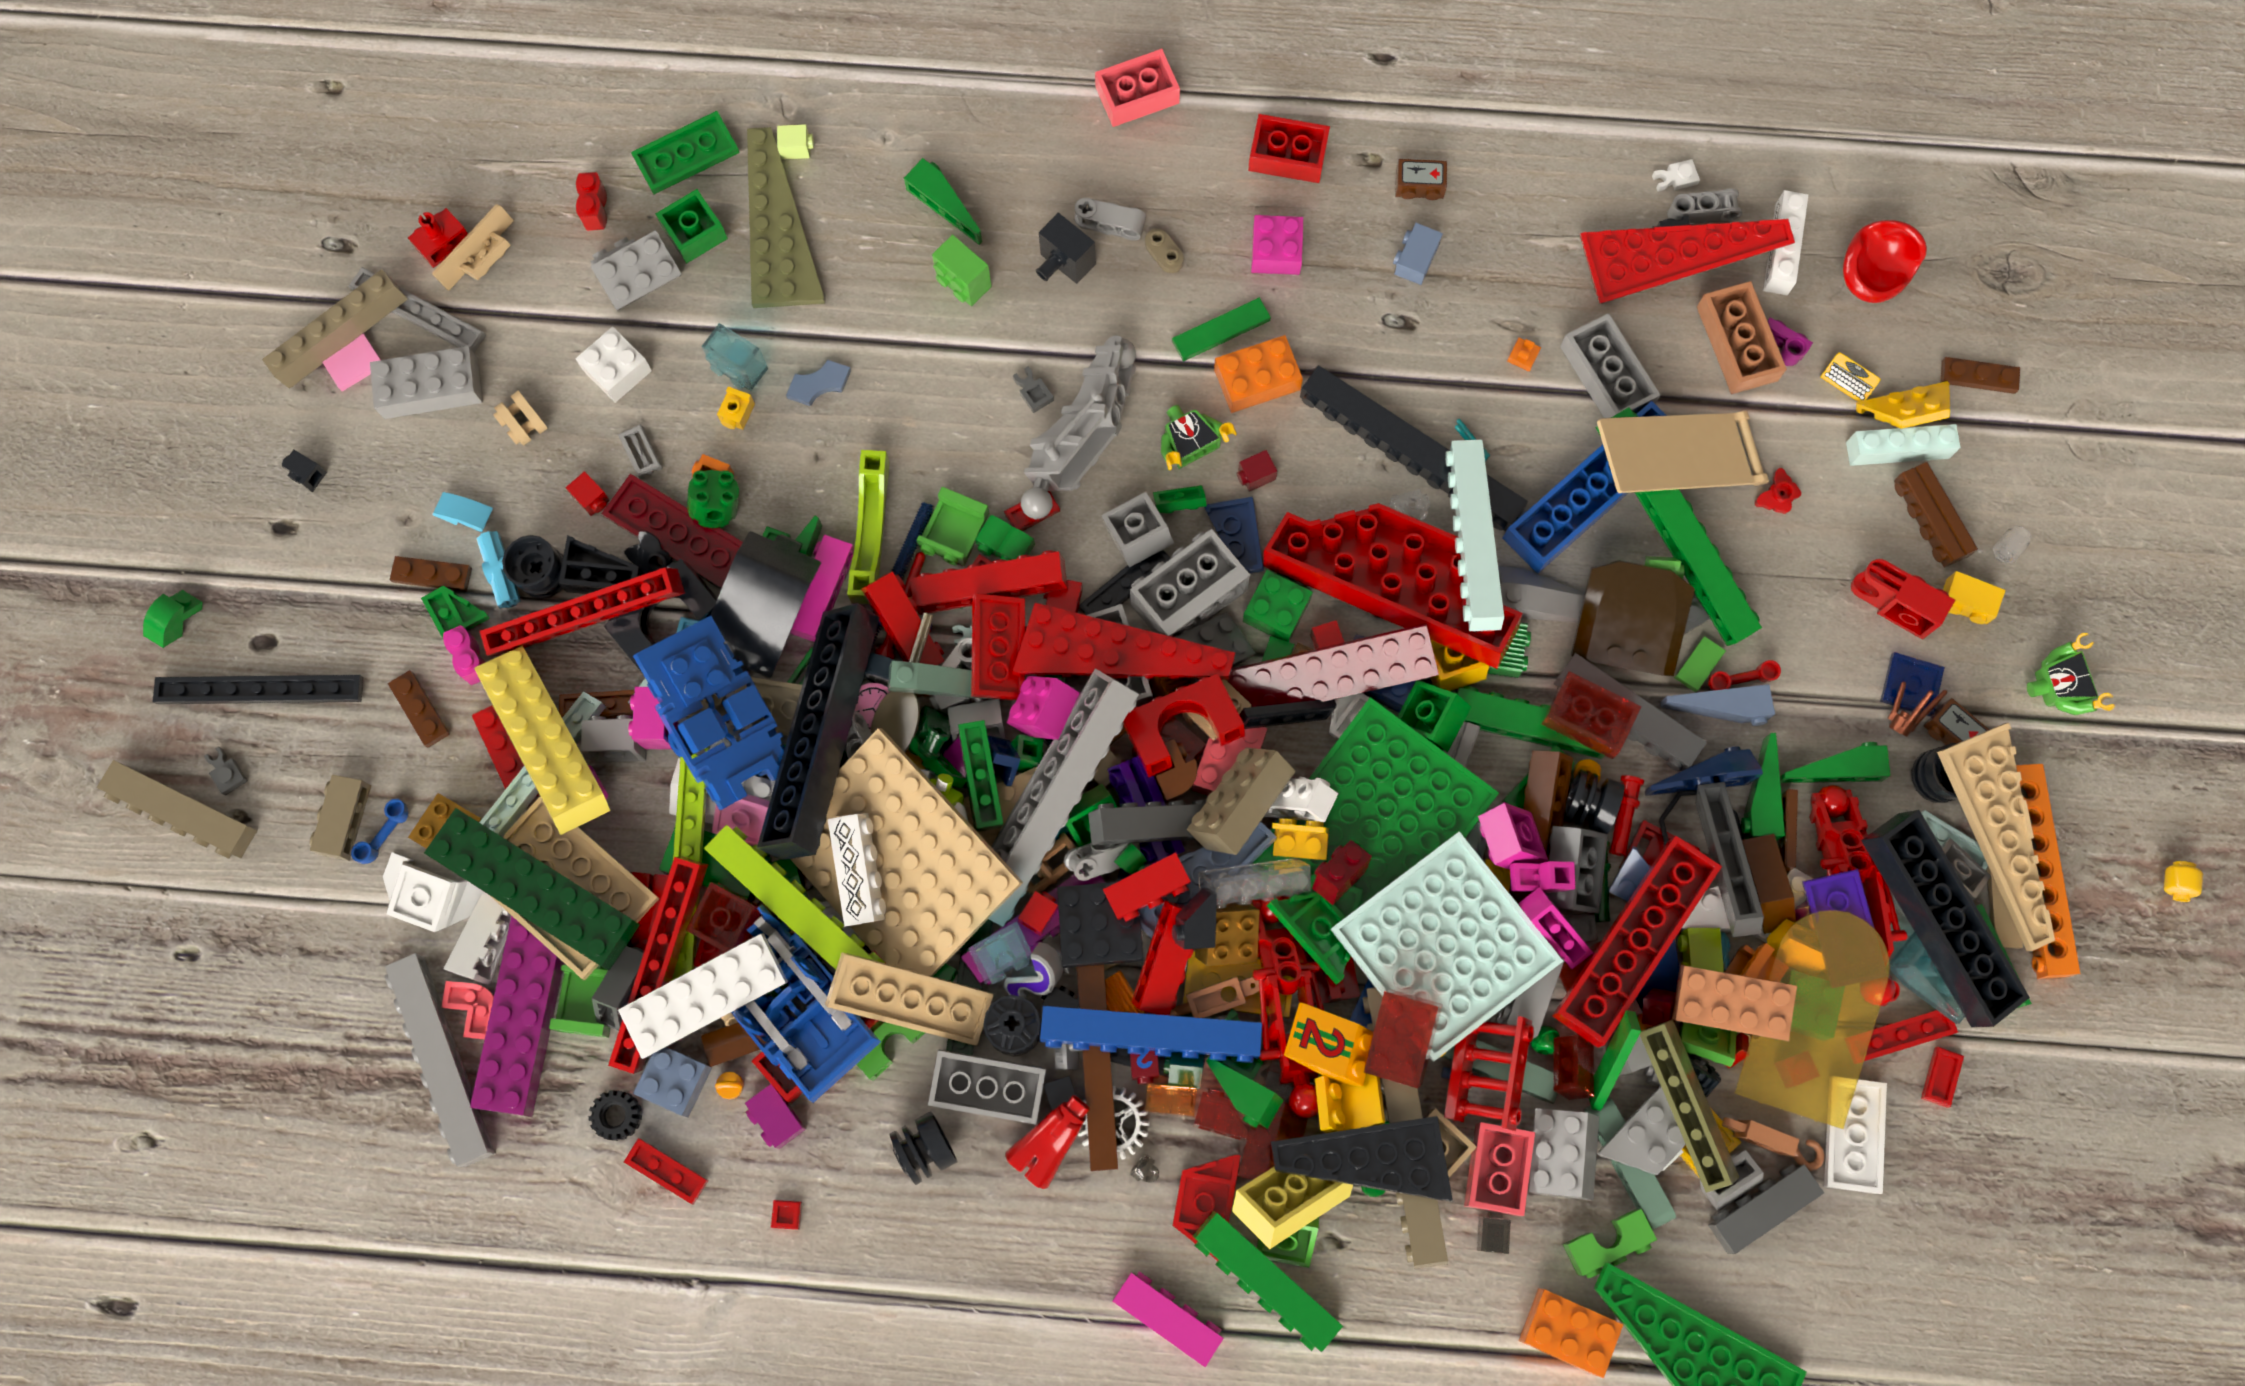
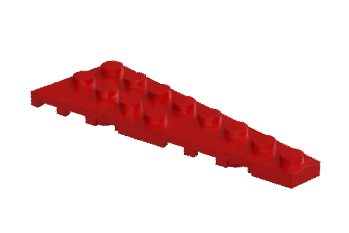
M1789 219L1605 230L1579 234L1599 304L1795 243Z
M1035 603L1013 668V675L1091 676L1096 668L1111 678H1128V676H1144L1147 679H1153V677H1170V679L1196 677L1200 680L1205 676L1210 677L1218 673L1221 680H1229L1236 653Z

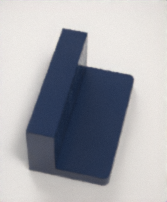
M987 735L992 762L997 764L996 766L999 768L997 771L1004 784L1011 787L1021 758L1010 740Z

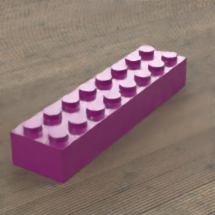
M512 915L470 1108L533 1117L551 1031L549 1029L550 1021L554 1016L563 973L561 966L565 963Z

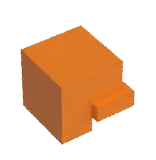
M1764 943L1758 946L1756 950H1753L1748 945L1740 947L1724 973L1780 982L1789 967L1771 954L1775 949Z

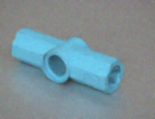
M498 531L481 533L477 537V543L484 561L482 569L488 583L492 587L497 606L500 609L514 607L521 600L517 586L507 578L503 571L502 559L505 549Z

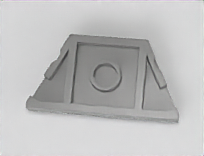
M1661 1085L1598 1151L1597 1154L1599 1156L1641 1169L1653 1175H1658L1686 1145Z

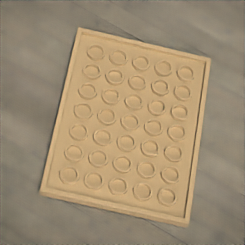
M878 728L840 768L816 855L793 858L791 860L843 918L828 819L868 813L873 824L871 835L873 845L877 850V871L882 879L880 891L886 905L885 920L851 925L850 927L871 951L875 950L886 964L934 976L1024 882L882 728Z

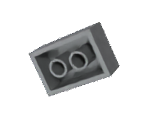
M1553 826L1549 839L1551 848L1548 861L1574 862L1575 868L1574 890L1545 893L1557 908L1599 914L1608 834L1582 828Z

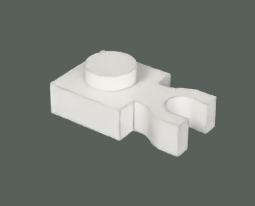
M1692 159L1670 164L1667 171L1657 170L1652 175L1653 180L1660 178L1664 181L1658 183L1656 187L1658 192L1665 190L1670 185H1673L1674 190L1698 185L1700 181Z

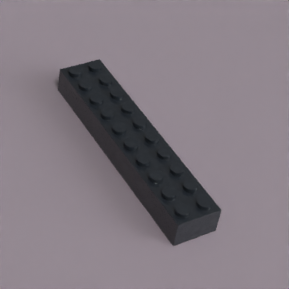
M858 603L825 611L821 617L757 845L758 849L779 860L816 855L820 846L821 834L827 820L828 808L833 797L836 778L840 771V763L843 752L846 749L848 733L852 726L855 707L859 700V692L865 678V670L871 655V647L874 636L877 633V625L880 618Z

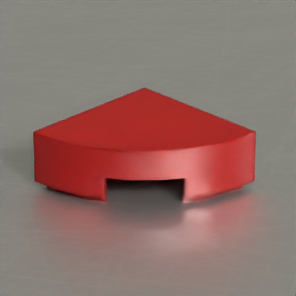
M1741 1032L1736 1036L1735 1060L1731 1067L1725 1065L1728 1068H1732L1749 1056V1037Z

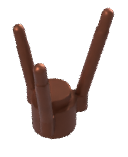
M1903 681L1897 693L1893 709L1887 717L1892 720L1889 727L1908 737L1910 732L1915 730L1917 725L1948 693L1947 690H1943L1921 713L1920 711L1933 695L1932 690L1928 691L1911 714L1904 710L1898 714L1906 687V682Z

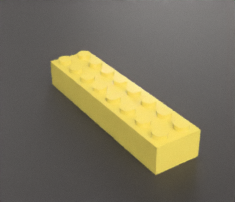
M520 646L475 667L474 669L560 835L609 812V806L598 783L524 647Z

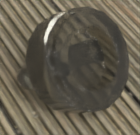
M1145 1154L1133 1166L1130 1175L1136 1181L1143 1180L1144 1182L1152 1183L1158 1179L1159 1170L1154 1165L1155 1160L1148 1154ZM1149 1170L1153 1173L1151 1176L1146 1175Z

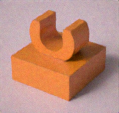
M1518 338L1507 362L1530 372L1541 347L1528 339Z

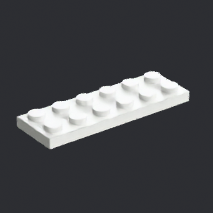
M764 933L622 1007L618 1011L643 1059L784 985L788 981Z

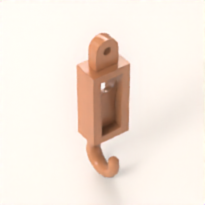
M1237 976L1187 993L1188 1002L1175 1006L1169 1016H1183L1192 1013L1194 1018H1205L1246 1003L1244 997L1259 992V980L1255 981L1253 977L1238 981ZM1251 983H1255L1254 988L1250 987ZM1227 986L1235 988L1237 993L1236 998L1230 1002L1224 1001L1221 997V990Z
M1727 1117L1723 1119L1722 1126L1733 1130V1137L1782 1156H1792L1798 1165L1805 1164L1809 1171L1817 1170L1824 1162L1825 1154L1823 1148L1814 1140L1809 1139L1806 1141V1145L1813 1147L1816 1152L1815 1160L1809 1163L1799 1151L1798 1143L1800 1139L1752 1120H1734Z

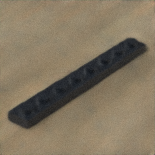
M361 675L155 677L152 702L155 704L362 702L364 677Z

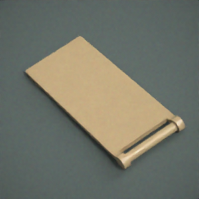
M1748 411L1722 414L1601 418L1597 421L1618 493L1739 485L1760 486L1769 482L1767 473L1764 474L1750 430ZM1736 423H1738V426H1739V429H1740V433H1741V436H1742V439H1743V442H1744V446H1745V449H1746V452H1747V455H1748V459H1749V462H1750V465H1751V468H1752V471H1753V475H1754V476H1752V474H1751L1750 467H1749V464H1748V461H1747V458H1746V454H1745V451H1744V448H1743V445H1742V441H1741V438H1740V435H1739V432H1738Z

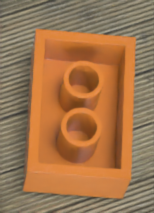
M1286 335L1215 358L1214 371L1231 413L1301 390L1303 377Z
M1538 1288L1519 1342L1592 1375L1604 1378L1624 1324L1548 1290Z

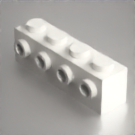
M1299 777V779L1291 778L1264 817L1325 822L1338 793L1330 788L1329 782L1321 778H1315V780H1309L1305 777Z

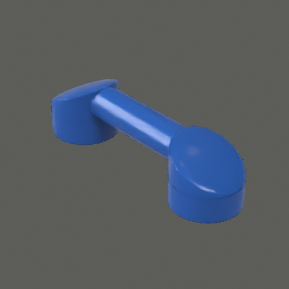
M392 799L385 805L384 813L389 819L370 843L358 842L353 846L351 856L355 861L361 864H368L376 860L379 855L378 849L397 824L405 822L408 818L409 810L403 801Z

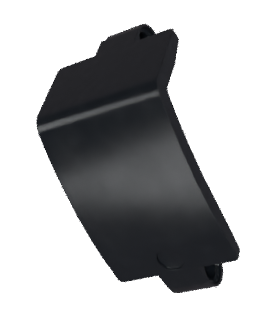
M750 531L735 555L711 614L725 640L724 643L728 644L734 655L733 659H736L737 662H743L744 665L741 666L742 671L745 672L750 669L768 678L772 677L807 591L821 565L819 560L800 553L803 543L782 534L777 535L775 540L772 541Z

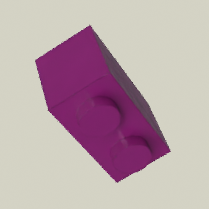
M772 1084L745 1102L748 1108L745 1112L754 1125L757 1123L764 1131L760 1135L769 1147L773 1145L775 1148L780 1149L806 1130L789 1103L786 1102Z

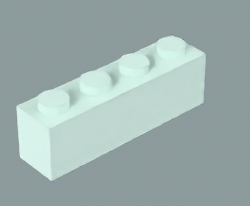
M1956 424L1856 431L1846 442L1850 466L1950 459L1961 448Z

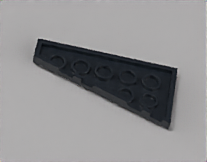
M1438 1116L1271 1142L1274 1165L1277 1172L1453 1203Z

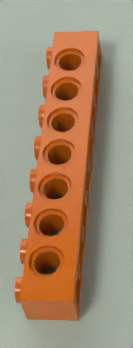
M2016 765L2017 772L2021 773L2022 778L2020 788H2023L2028 795L2027 798L2023 797V799L2027 802L2029 816L2032 819L2031 826L2034 838H2031V840L2037 846V849L2034 850V855H2038L2039 863L2036 865L2041 870L2039 879L2044 884L2045 890L2042 891L2046 898L2044 904L2046 910L2049 909L2055 941L2049 943L2054 947L2055 955L2053 956L2049 953L2048 944L2033 950L2032 968L2036 972L2037 979L2071 977L2081 973L2044 765Z

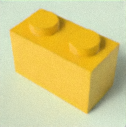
M1955 571L1946 579L1943 588L1951 598L1955 599L1949 613L1961 614L1970 618L1974 623L1986 625L1997 617L2006 591L1958 571Z

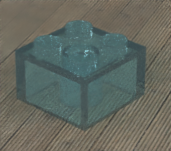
M720 323L701 346L706 355L705 359L711 365L710 369L719 376L726 375L730 378V382L740 389L744 387L752 391L768 370L760 348Z

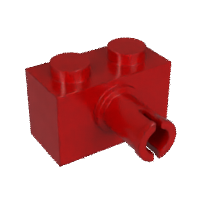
M447 208L436 213L434 216L430 212H424L423 215L426 219L424 220L421 215L418 218V222L422 227L415 229L408 237L415 249L433 268L440 264L468 235L466 229Z

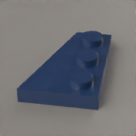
M1253 496L1207 504L1204 508L1221 541L1248 573L1264 571Z

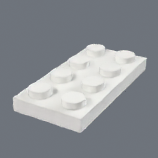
M1836 1076L1829 1077L1824 1187L1883 1194L1887 1083Z

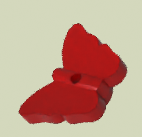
M1779 468L1773 474V485L1769 487L1768 491L1763 492L1756 498L1755 506L1763 507L1767 510L1773 509L1774 512L1786 514L1792 509L1791 502L1798 499L1802 492L1797 484L1792 482V478L1787 475L1785 470Z

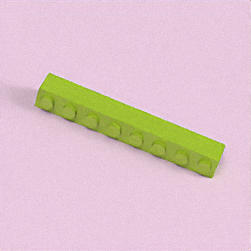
M726 824L705 846L704 849L833 968H837L842 952L885 963L876 953L867 954L862 949L865 943L854 933L850 937L842 931L845 927L844 924L834 915L829 919L823 913L826 908L817 899L808 900L803 895L806 890L795 879L790 883L783 876L787 872L776 862L770 865L764 859L767 854L758 849L756 844L753 847L749 846L745 842L748 836L737 826L732 830Z

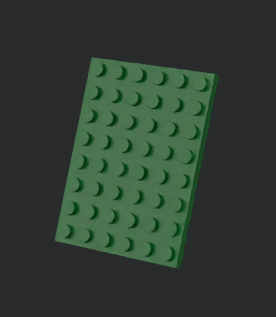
M1370 697L1309 777V780H1315V778L1326 780L1330 783V788L1338 793L1323 824V827L1329 828L1327 860L1273 856V842L1247 869L1282 895L1288 894L1289 899L1292 896L1301 894L1306 896L1311 875H1315L1314 873L1323 861L1328 863L1338 846L1342 845L1344 847L1352 840L1372 856L1366 873L1353 885V887L1363 889L1360 907L1458 832L1466 838L1479 821L1478 816L1486 812L1499 792ZM1297 820V825L1306 826L1307 820ZM1271 828L1270 831L1275 835V829Z

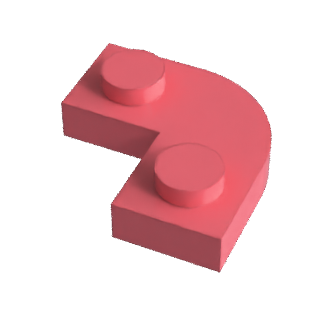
M446 981L441 1008L467 1011L463 1037L485 1040L494 995L487 988L478 984Z

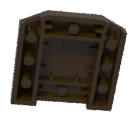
M1622 560L1613 561L1599 567H1591L1571 656L1573 657L1576 653L1588 662L1661 676H1674L1695 588L1669 569Z

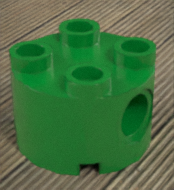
M717 470L696 471L693 474V478L689 482L687 510L692 520L695 518L699 521L698 524L703 527L720 528L728 525L730 520L736 518L740 489L737 481L734 479V475L729 471Z

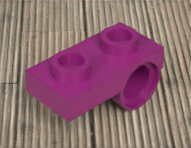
M1770 317L1767 322L1775 342L1780 348L1779 351L1786 366L1796 365L1808 352L1813 342L1808 340L1805 335L1796 333L1786 327L1782 321L1774 320ZM1789 348L1794 349L1797 354L1790 352Z

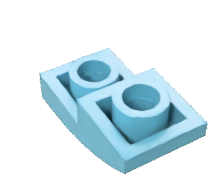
M443 492L433 512V516L454 525L461 523L479 532H483L493 508L462 496Z

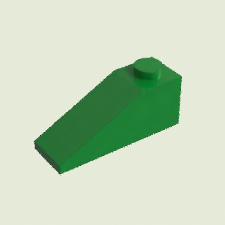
M1208 1057L1206 1060L1207 1064L1236 1110L1244 1115L1242 1120L1254 1128L1261 1125L1268 1129L1284 1100L1268 1088L1216 1060H1210V1057Z

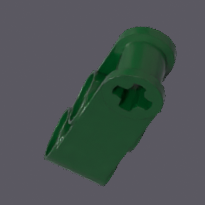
M926 705L920 711L919 725L916 733L918 739L917 749L924 756L937 760L941 755V747L951 736L948 722L949 715Z

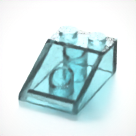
M1914 931L1887 967L1905 987L1955 1024H1960L1965 1016Z

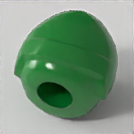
M1541 1026L1538 1036L1531 1041L1532 1048L1539 1054L1548 1055L1556 1053L1560 1034L1554 1027Z

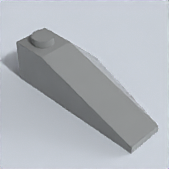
M1498 566L1503 605L1523 613L1522 618L1578 623L1584 592L1524 568Z

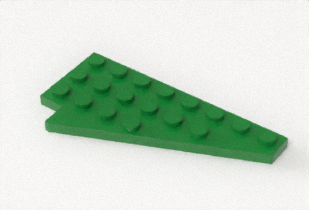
M1609 1263L1604 1264L1594 1289L1672 1386L1802 1385L1807 1371Z

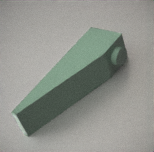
M892 661L889 665L888 691L992 699L971 697L972 670Z

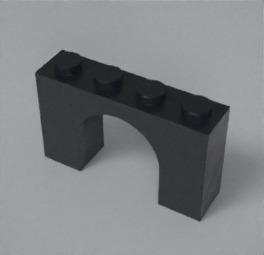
M680 559L669 564L667 568L678 569L685 594L673 598L681 599L699 621L711 616L718 599L686 561ZM660 602L611 618L604 625L605 629L640 671L641 669L633 656L656 644L650 636L648 620L652 610Z

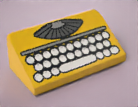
M1840 352L1837 353L1820 377L1857 402L1866 400L1881 380L1878 376Z

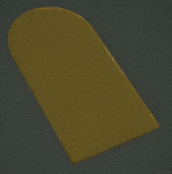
M1827 910L1809 914L1799 919L1788 929L1778 947L1769 981L1797 986L1789 1041L1752 1035L1734 1092L1735 1094L1758 1101L1761 1104L1765 1103L1813 1119L1815 1122L1819 1121L1844 1129L1890 970L1886 946L1880 935L1866 921L1850 912Z

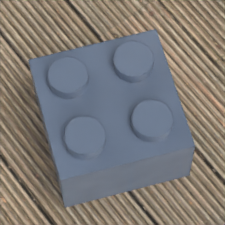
M665 1047L651 1055L633 1094L678 1115L689 1118L712 1067Z

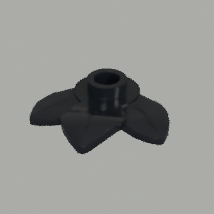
M640 531L638 534L639 544L632 545L624 551L626 557L634 565L639 566L644 574L668 567L672 563L670 554L662 549L660 540L647 531ZM658 557L662 558L663 565L658 563Z

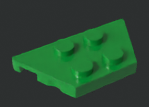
M1317 892L1310 893L1307 896L1302 894L1296 895L1290 899L1279 901L1278 899H1273L1267 907L1337 985L1344 978L1343 972L1351 955L1331 931V928L1346 917L1335 905L1330 904Z

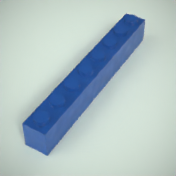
M1043 1006L1040 1042H1046L1045 1047L1062 1048V1044H1072L1073 1049L1089 1050V1046H1098L1102 1052H1117V1048L1128 1049L1127 1053L1144 1054V1050L1155 1051L1156 1056L1170 1057L1171 1052L1182 1053L1183 1058L1198 1059L1199 1054L1210 1055V1060L1225 1061L1226 1056L1237 1057V1062L1253 1063V1058L1258 1059L1260 1057L1262 1023Z

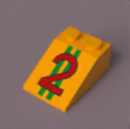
M1299 1003L1284 1056L1328 1077L1338 1084L1363 1086L1377 1034L1350 1020L1305 1003Z

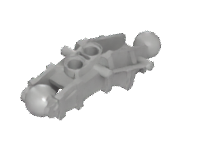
M1115 335L1110 337L1103 346H1096L1095 353L1097 356L1088 368H1084L1082 375L1085 379L1072 405L1063 406L1061 411L1063 416L1046 432L1031 440L1030 446L1033 449L1029 468H1025L1024 473L1034 486L1028 489L1021 498V508L1028 517L1040 519L1049 514L1053 505L1051 495L1047 491L1078 489L1081 485L1080 480L1091 466L1096 464L1101 453L1113 438L1120 433L1122 428L1120 420L1126 396L1130 394L1132 377L1136 371V367L1133 364L1136 358V350L1133 343L1129 340Z

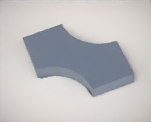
M827 360L821 369L812 374H795L786 397L787 399L811 406L815 399L824 393H841L851 373V368Z

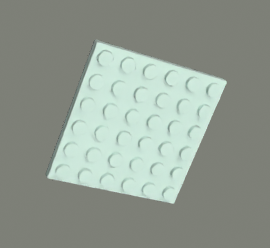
M1460 832L1331 928L1337 939L1433 1062L1563 962L1561 957L1534 926Z

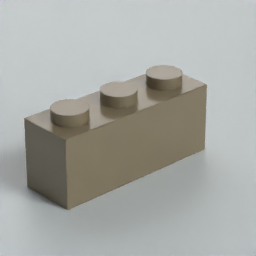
M337 775L331 776L330 781L325 786L323 806L319 808L317 813L318 823L316 830L310 837V851L318 855L350 861L351 850L355 844L371 785L359 779Z

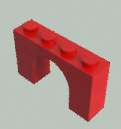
M1218 673L1210 677L1205 676L1192 685L1179 687L1173 693L1163 697H1156L1149 703L1140 707H1134L1131 712H1128L1123 721L1124 728L1148 778L1173 767L1170 754L1161 737V730L1164 724L1177 714L1191 712L1203 716L1210 723L1221 746L1245 737L1244 723Z

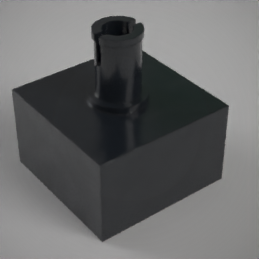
M1059 212L1038 232L1040 253L1046 259L1036 269L1037 275L1042 280L1048 281L1059 269L1073 282L1078 284L1096 265L1095 241Z

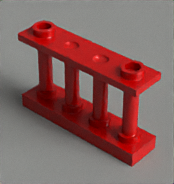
M1518 1016L1517 1026L1485 1021L1455 1045L1444 1118L1464 1122L1465 1116L1472 1114L1502 1119V1128L1516 1131V1127L1520 1124L1522 1117L1519 1107L1529 1042L1532 1041L1534 1036V1027L1531 1020ZM1486 1032L1515 1037L1513 1052L1508 1053L1478 1048L1476 1045L1477 1034ZM1480 1059L1511 1064L1508 1081L1473 1075V1061ZM1473 1086L1505 1091L1504 1108L1469 1103L1467 1100L1469 1089Z

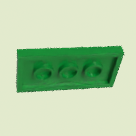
M718 111L631 152L653 195L740 153Z

